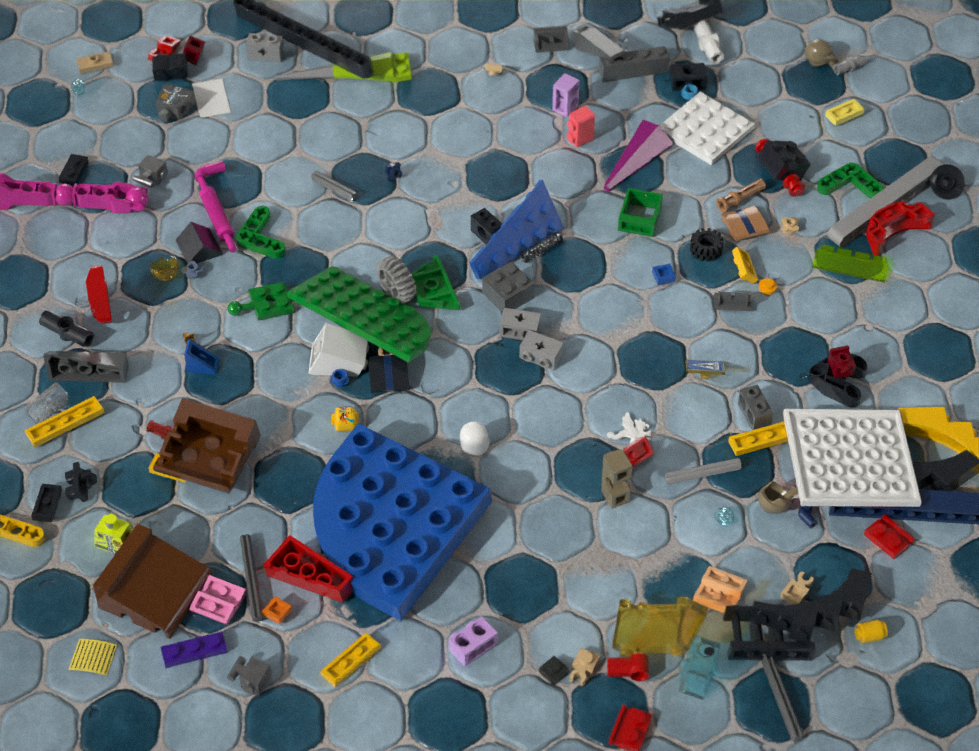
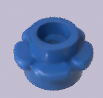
M337 369L333 371L330 381L335 386L341 387L349 382V375L345 370Z

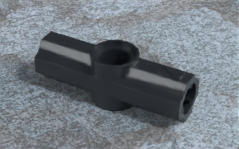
M45 310L39 319L40 325L59 334L60 339L64 341L71 340L83 347H89L92 344L94 333L75 324L69 316L62 317L50 310Z

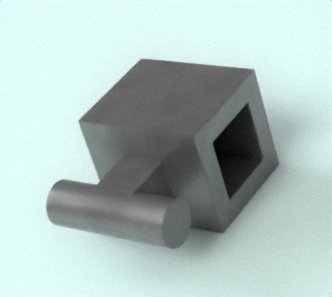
M147 154L138 165L140 176L135 174L133 181L153 188L154 184L159 185L168 174L166 161Z
M239 656L227 675V679L234 681L238 675L240 686L245 692L260 696L272 676L270 664L251 657L247 665L244 666L247 660Z

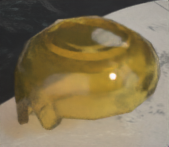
M161 257L159 260L150 263V273L157 280L170 281L178 273L179 261L174 257H171L170 260H165Z

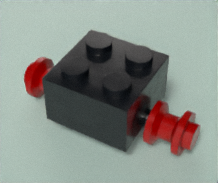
M769 139L758 141L755 150L759 154L757 158L774 180H784L783 187L789 189L788 193L790 196H800L804 192L805 184L799 180L803 179L811 163L797 147V144L793 141H770Z

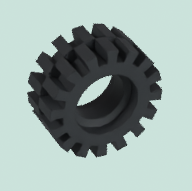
M701 228V232L699 229L696 230V233L692 234L690 251L694 258L700 257V261L706 259V262H709V259L714 261L715 257L718 259L722 255L724 243L721 233L718 232L716 234L717 230L711 231V228L707 230ZM702 243H709V244H711L712 246H703V245H701V244H702Z

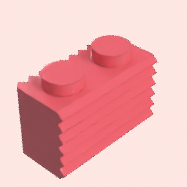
M587 106L569 113L567 139L576 148L594 140L595 114Z

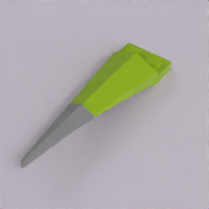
M389 52L369 56L372 61L374 75L366 80L387 82L412 80L408 52L397 54ZM334 64L274 76L276 81L310 78L363 79Z

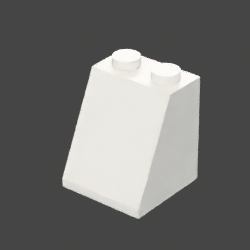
M325 323L312 344L308 374L332 375L333 371L343 369L349 376L358 377L360 372L366 369L368 363L366 359L369 351L368 340L347 329Z

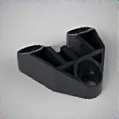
M851 354L856 366L854 375L848 377L856 379L865 377L867 372L866 361L858 355ZM828 357L810 368L808 380L824 396L848 407H857L860 404V390L855 385L846 381V377L835 378L828 363Z

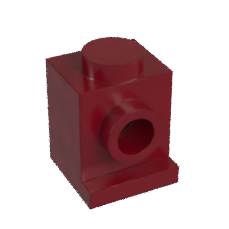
M193 36L189 37L183 53L187 55L188 63L197 65L203 52L205 41Z
M848 345L830 349L828 363L835 378L854 375L856 364L850 354Z

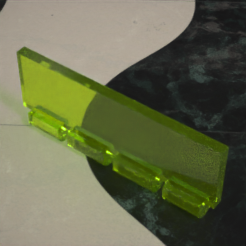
M823 244L820 249L816 250L812 268L885 283L889 264L886 263V257L874 255L873 260H869L870 254L857 251L854 257L851 256L852 250L838 248L837 253L833 252L834 247Z

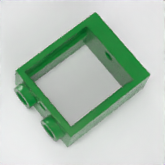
M628 188L618 219V231L653 237L662 208L663 194ZM630 204L655 209L653 218L628 215Z

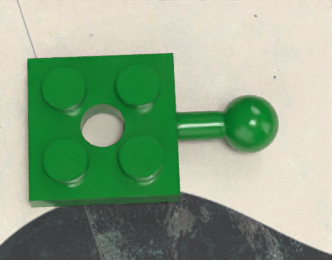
M284 282L248 289L250 302L239 303L238 301H232L227 308L229 314L233 316L241 314L244 310L254 308L258 321L294 313V306L291 299L287 297L288 291ZM272 299L275 302L269 303L268 300Z

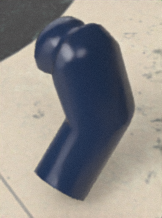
M800 504L799 518L810 529L815 527L817 521L811 516L813 506H801Z

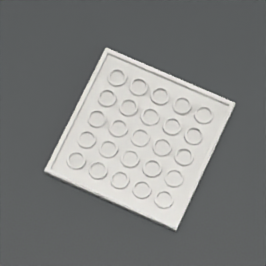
M784 409V422L801 506L920 507L922 501L900 410Z

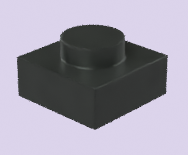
M553 656L539 668V673L551 684L555 685L569 673V668Z

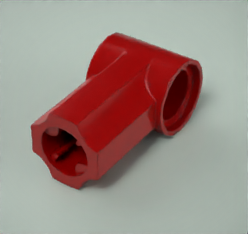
M643 653L633 654L630 658L607 657V677H630L634 681H645L649 678V658Z

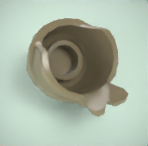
M814 39L805 47V57L812 66H821L829 63L831 68H833L839 61L835 58L831 45L825 40Z
M771 481L759 491V504L767 513L780 514L789 509L793 500L799 499L798 489L795 486L786 491L778 483Z

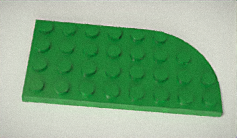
M331 266L288 291L287 297L408 363L423 354L429 345L431 337L430 327L414 307L401 303L398 299L385 294L381 290H377L366 282L358 280L353 275L341 271L338 267Z

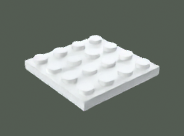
M699 92L659 126L673 143L712 165L754 129L755 123Z

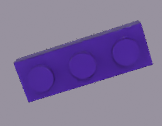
M222 631L160 647L165 668L227 653Z

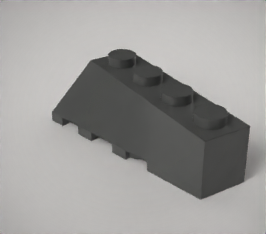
M665 46L625 52V54L612 60L599 57V74L603 83L667 73L669 69V55Z
M49 351L43 355L49 381L126 382L129 366L126 353Z

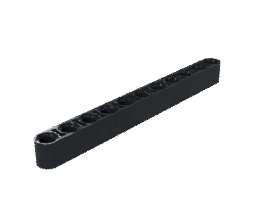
M233 0L238 17L276 36H282L284 40L360 78L368 79L374 75L372 61L369 56L255 0Z

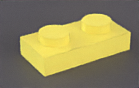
M852 99L826 110L825 116L837 126L864 114V108L855 99Z

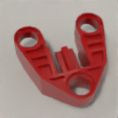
M103 265L92 266L86 279L87 295L92 316L101 324L112 323L108 287Z

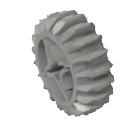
M392 255L385 257L377 263L376 273L379 277L378 280L387 295L398 299L404 304L411 301L416 294V285L405 263H402L401 259Z

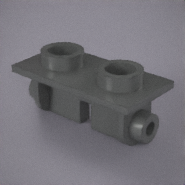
M718 291V293H714V310L751 311L752 294H748V292L735 293V295H732V292Z

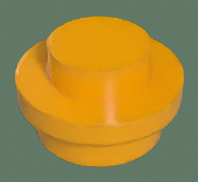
M765 278L759 282L758 287L763 295L769 296L777 290V283L773 279Z

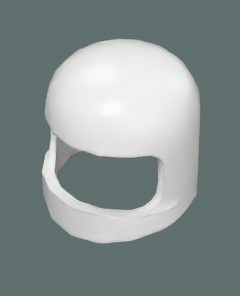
M471 421L466 423L460 430V444L465 454L479 456L488 449L490 444L488 432L482 423Z

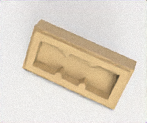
M110 52L76 58L80 74L114 67Z

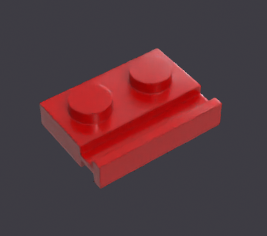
M885 514L880 520L875 521L864 531V535L892 559H896L910 545H913L915 541L911 535Z
M622 705L609 738V745L614 744L618 748L627 751H640L652 720V714L635 708H626V705Z

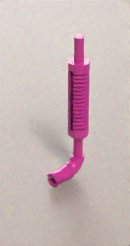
M223 161L204 164L195 173V180L201 187L199 195L219 239L226 242L230 252L233 253L237 250L232 239L234 237L233 228L214 188L208 186L205 181L206 176L225 172V164Z

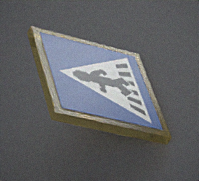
M687 359L685 361L686 373H700L701 379H708L709 374L725 375L724 362Z

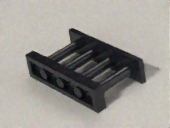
M732 605L725 607L723 621H732L734 641H730L728 660H763V654H766L768 659L772 657L774 660L812 661L815 643L799 640L784 641L783 630L774 628L776 641H764L761 624L752 622L755 641H743L740 622H750L752 606Z

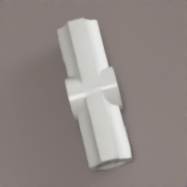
M704 20L699 21L694 25V30L699 38V47L701 51H705L710 62L718 64L724 59V54L719 46L718 35L712 32L708 22Z

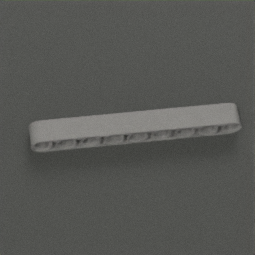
M934 156L928 157L835 223L828 230L827 238L839 247L846 246L867 230L870 218L880 208L882 209L886 205L896 202H907L928 187L932 172L937 167L944 165V163Z

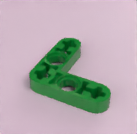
M856 163L843 165L820 178L817 184V191L820 194L829 195L851 182L870 199L884 189L883 185ZM841 177L843 180L838 181L834 178ZM860 180H866L868 183H861Z
M258 206L236 235L237 244L242 248L271 258H282L285 255V244L260 234L270 220V210L266 206ZM251 225H258L257 228H249ZM259 242L266 243L264 246L256 245Z

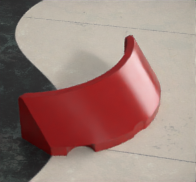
M905 201L886 205L882 209L880 208L870 218L866 231L874 257L879 256L880 247L884 246L886 240L894 234L912 229L930 230L935 214L923 203L916 202L914 205L906 204Z

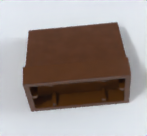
M182 398L173 419L172 432L168 431L159 452L158 466L154 465L153 470L230 494L252 449L256 448L261 436L257 422L254 419Z
M137 523L95 581L93 588L99 609L120 618L127 614L132 619V623L154 633L159 628L165 632L166 638L170 639L189 612L197 592L202 591L208 576H212V572L206 565L153 535L150 528Z

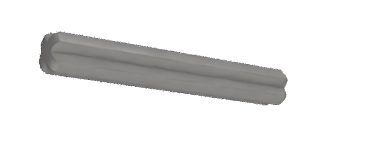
M736 458L665 473V480L667 484L740 470L742 465L740 459Z

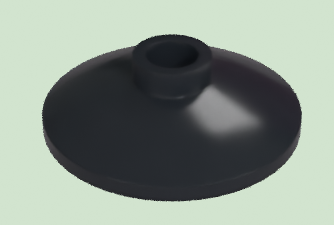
M944 164L932 172L930 186L938 197L950 200L962 193L965 179L957 167ZM943 180L947 181V186H944Z

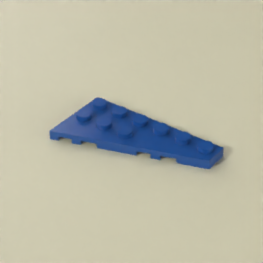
M539 180L535 184V188L525 196L524 201L507 217L497 233L491 236V240L486 246L482 247L469 262L476 279L485 277L518 257L521 252L526 251L531 246L533 247L538 242L540 243L541 240L548 236L550 237L556 231L559 232L564 229L543 180Z

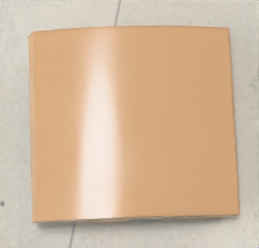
M709 566L702 577V582L694 595L693 602L724 613L726 606L738 605L748 580Z

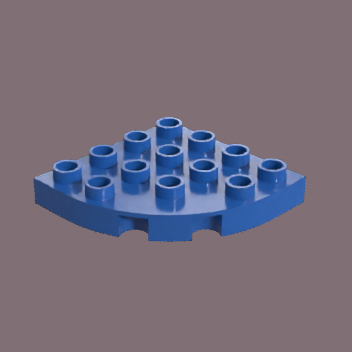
M358 423L327 462L320 476L313 502L314 527L321 553H324L330 562L353 576V579L350 581L352 594L376 609L402 621L490 506L492 497L489 487Z

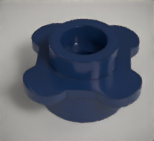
M389 163L385 167L388 181H393V179L402 176L401 163Z

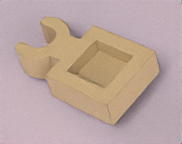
M800 572L797 582L791 579L781 592L780 598L790 604H801L809 594L810 589L808 588L813 585L814 577L805 581L803 580L805 572Z
M580 648L572 664V669L574 670L570 674V682H573L576 677H580V686H584L586 674L593 675L600 660V655Z

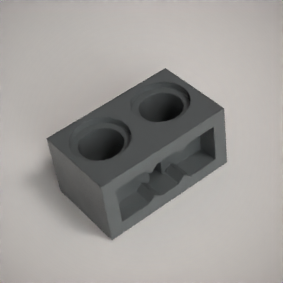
M758 384L740 389L738 405L751 430L772 425L773 412Z

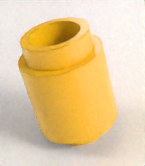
M878 619L858 623L857 628L854 630L856 639L860 640L862 644L883 640L888 635L886 623Z

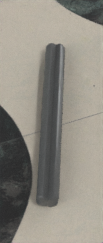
M249 534L241 535L240 542L252 621L258 622L263 620V612L252 541Z
M763 654L764 658L761 660L791 740L793 742L801 741L804 735L775 661L772 657L768 659L766 654Z

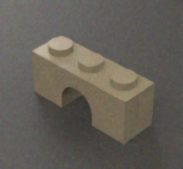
M622 449L610 451L603 455L601 492L611 509L630 502V489L626 480L632 478V465Z

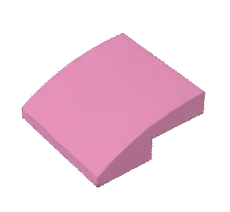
M209 575L202 591L197 592L189 610L227 625L241 605L247 590Z

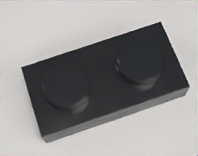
M71 154L58 177L59 183L73 186L77 184L89 162L88 157Z
M41 484L31 515L32 520L53 521L62 493L61 485Z

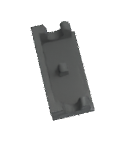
M567 25L534 28L533 41L536 53L569 50Z

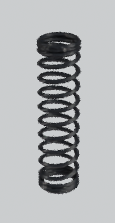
M556 231L550 237L548 236L541 240L540 243L538 242L533 247L531 246L526 251L521 252V259L528 263L532 260V257L535 258L539 256V253L542 254V251L546 252V250H549L550 245L548 241L552 247L556 246V243L563 242L562 235Z

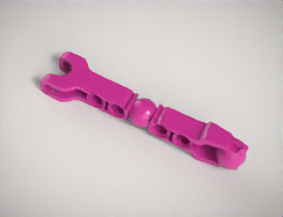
M0 173V210L9 209L12 205L56 206V203L62 206L73 204L74 207L78 206L80 208L111 210L114 214L143 211L148 203V188L134 186L133 184L114 182L112 185L74 184V187L65 183L57 187V183L14 180L10 176ZM118 197H126V200L117 199V198H118Z

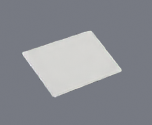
M222 79L192 84L200 118L231 112Z

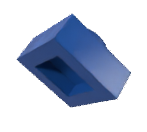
M670 263L652 267V273L657 285L675 282L676 276Z

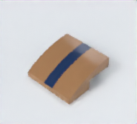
M755 206L721 214V220L728 226L729 234L735 241L769 233V228L763 216Z

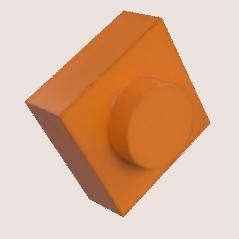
M274 596L262 610L263 616L280 625L292 611V606Z

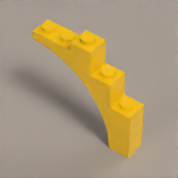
M945 407L898 408L906 436H915L935 441L954 450L958 454L968 450L979 460V437H977L976 430H973L971 422H950V417L946 415Z

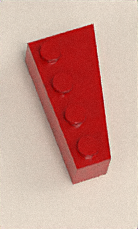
M291 535L284 540L263 564L268 577L342 603L352 593L350 583L353 579L352 575Z

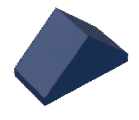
M189 339L184 354L187 372L215 374L219 357Z

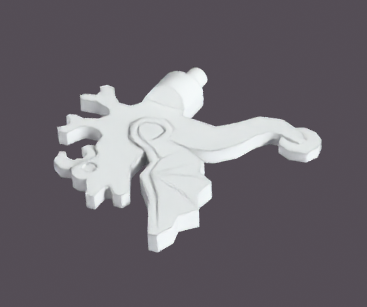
M627 412L625 417H622V426L625 430L620 431L617 435H614L613 432L607 433V437L614 440H619L623 437L631 438V444L642 436H651L652 431L644 432L643 430H646L645 427L649 428V425L642 422L640 418L639 421L635 419L633 422L629 412Z

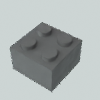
M510 262L482 278V293L503 313L504 308L516 309L534 299V283L513 262Z

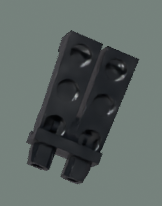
M698 0L678 9L662 10L663 15L657 17L659 27L666 26L667 29L675 28L681 30L685 28L684 26H689L723 13L721 1Z

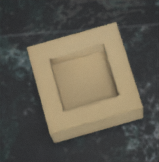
M485 64V71L489 72V75L499 76V72L503 73V65Z

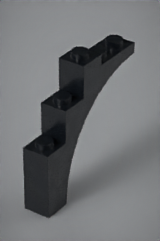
M968 450L939 461L912 462L918 489H923L930 484L935 491L952 492L976 476L979 471V460Z
M851 568L848 578L838 589L825 597L807 603L781 605L754 601L750 622L790 632L789 638L810 643L814 627L835 632L839 615L856 620L861 619L872 573Z

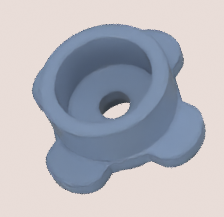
M190 261L181 270L182 273H186L189 279H196L200 276L204 267L196 264L195 261Z

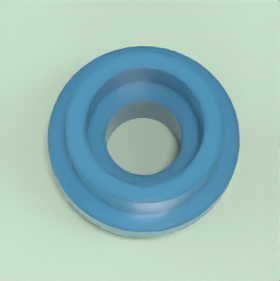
M688 84L682 89L681 95L683 98L691 100L699 91L695 85Z

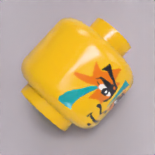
M352 406L337 407L335 413L331 414V425H335V429L338 432H352L359 423V412L355 411V408Z

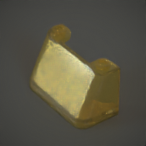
M678 597L676 604L648 605L644 602H639L637 606L630 603L631 600L620 599L612 649L619 651L620 655L630 657L636 653L682 656L683 653L688 652L707 617L708 608L687 597Z

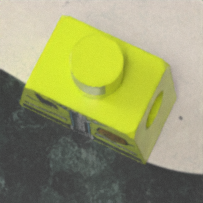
M114 514L104 515L95 528L94 546L116 554L133 530L131 524L118 519Z

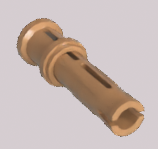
M758 179L738 191H731L727 196L717 198L716 205L721 212L725 213L729 208L738 206L742 200L764 190L766 184L762 179Z

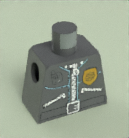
M164 83L156 100L158 118L163 122H166L169 118L180 120L196 104L194 91Z

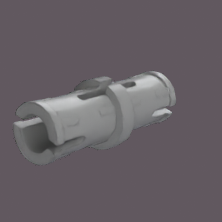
M861 54L854 58H847L845 61L833 66L834 73L840 75L849 70L854 71L855 68L867 64V57Z

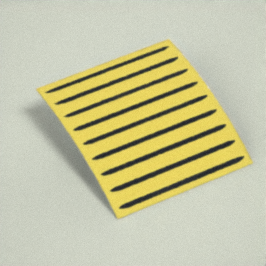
M79 639L68 670L87 671L107 676L117 645L99 640Z

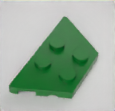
M438 255L433 256V260L428 264L424 263L418 270L410 273L413 280H415V298L419 307L460 310V303Z

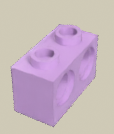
M564 73L553 85V111L567 117L578 106V79Z
M481 616L477 620L469 622L461 631L451 635L449 638V651L466 667L498 644V633Z

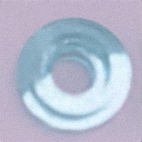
M74 79L73 83H71L72 93H75L76 96L84 94L85 91L83 81Z
M724 506L715 511L714 517L719 524L729 526L734 521V512L729 507Z

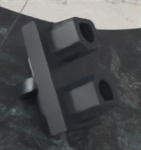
M79 462L73 463V469L65 472L66 481L69 485L73 484L65 488L66 496L70 500L79 498L82 502L88 501V489L97 483V475L91 473L89 469L84 470L80 468Z

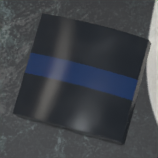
M395 355L368 357L371 393L409 390L407 361Z

